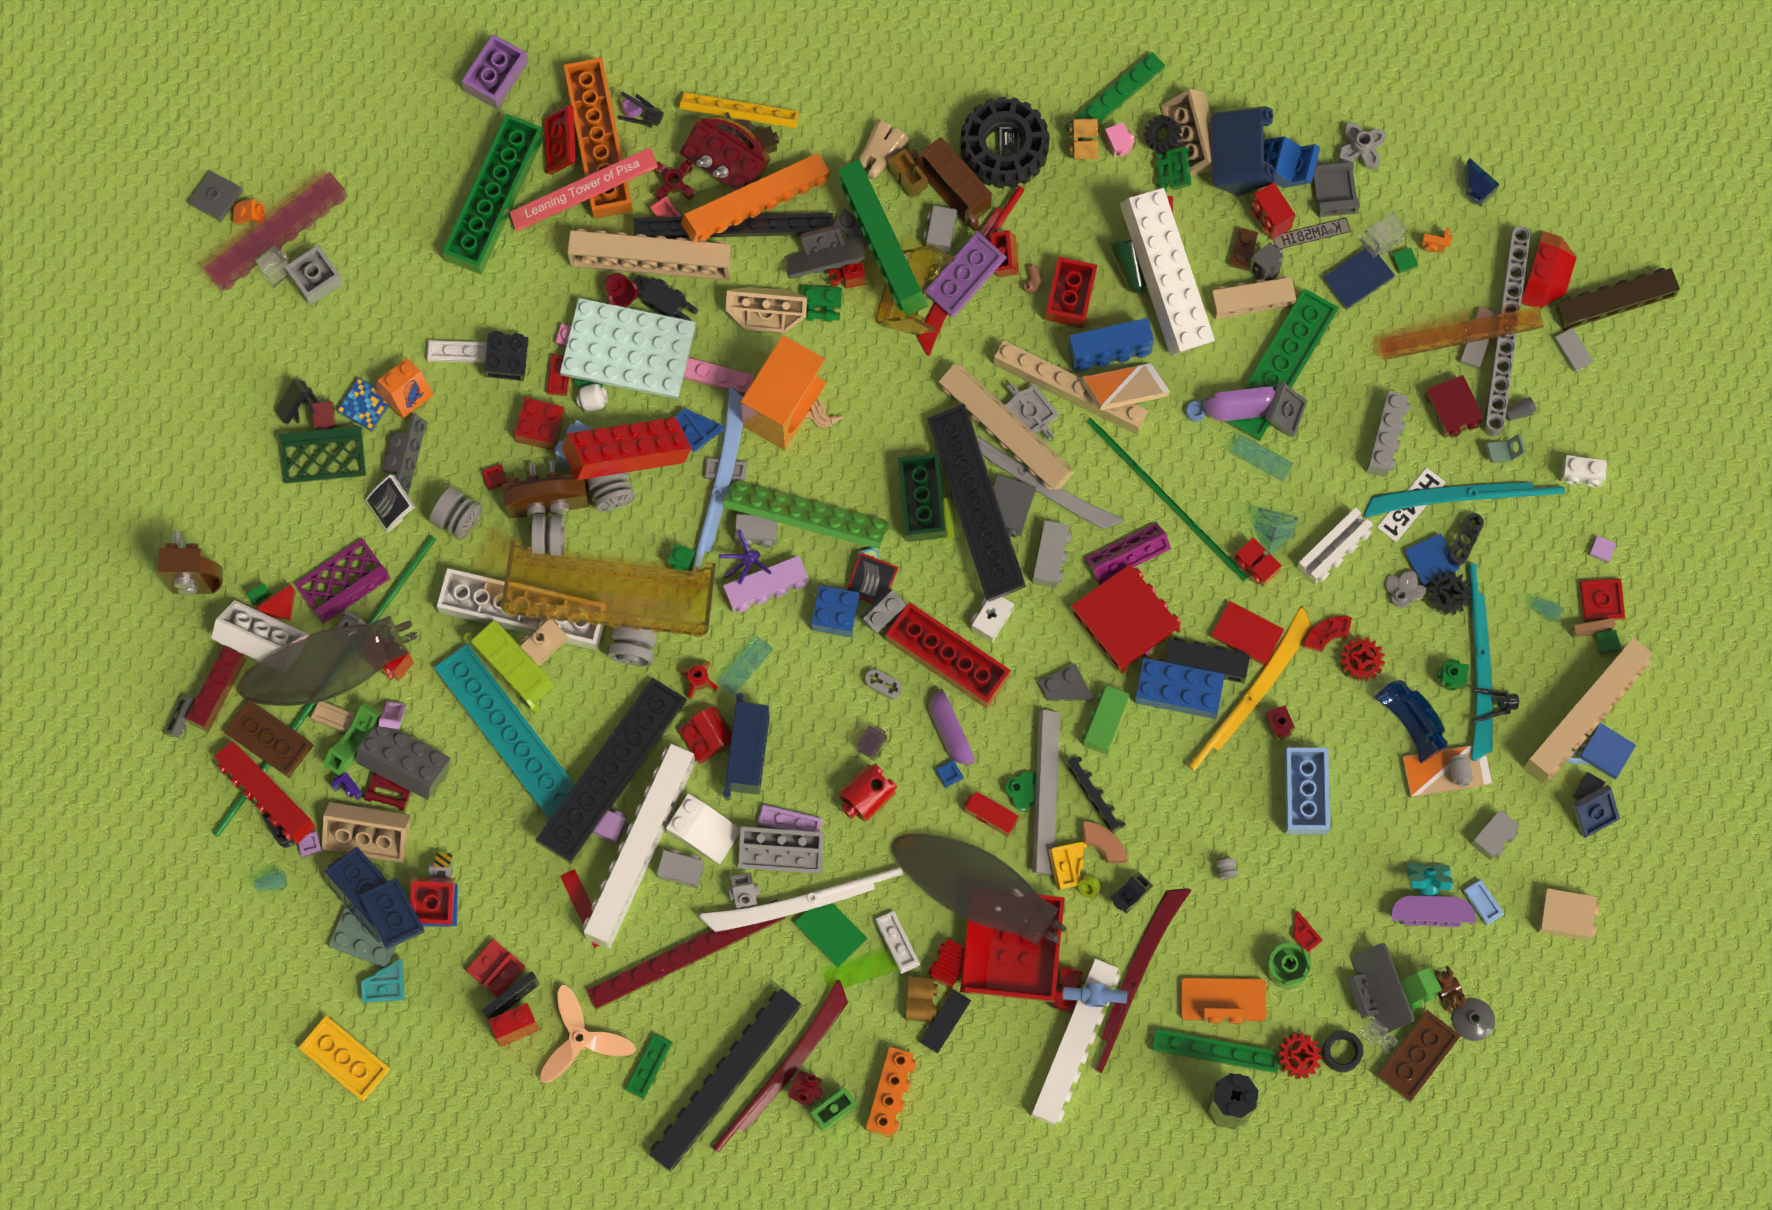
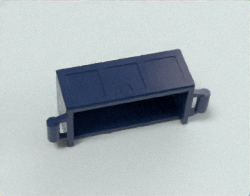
M742 693L736 694L737 703L735 706L726 785L723 791V798L726 801L731 799V792L759 795L761 789L770 711L768 705L745 703Z
M355 847L345 856L339 857L324 871L325 882L375 940L380 942L381 939L365 911L359 895L388 882V880L358 847Z

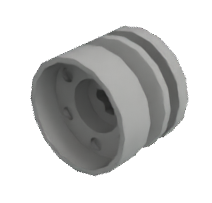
M628 472L585 479L589 491L594 493L592 500L595 502L594 506L598 512L616 510L635 500L636 494L632 490L633 485L627 482L630 478Z
M450 487L437 501L430 516V523L441 530L448 527V534L454 535L457 540L461 541L476 525L483 506L479 502H474L473 498H467L464 501L465 494L455 487Z

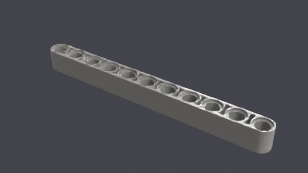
M1518 226L1513 230L1508 246L1484 420V431L1491 437L1498 436L1501 433L1506 418L1530 242V231L1524 226ZM1521 235L1524 240H1518L1515 236ZM1517 253L1521 255L1522 258L1516 259L1513 256V254ZM1516 272L1519 277L1515 278L1510 273ZM1508 291H1514L1517 296H1510ZM1505 310H1512L1514 312V315L1507 314ZM1508 328L1512 333L1507 334L1502 329ZM1500 347L1508 348L1509 352H1502ZM1502 365L1507 371H1500L1497 366ZM1495 385H1502L1504 390H1497ZM1498 403L1501 409H1495L1492 404ZM1495 422L1499 428H1492L1489 423Z

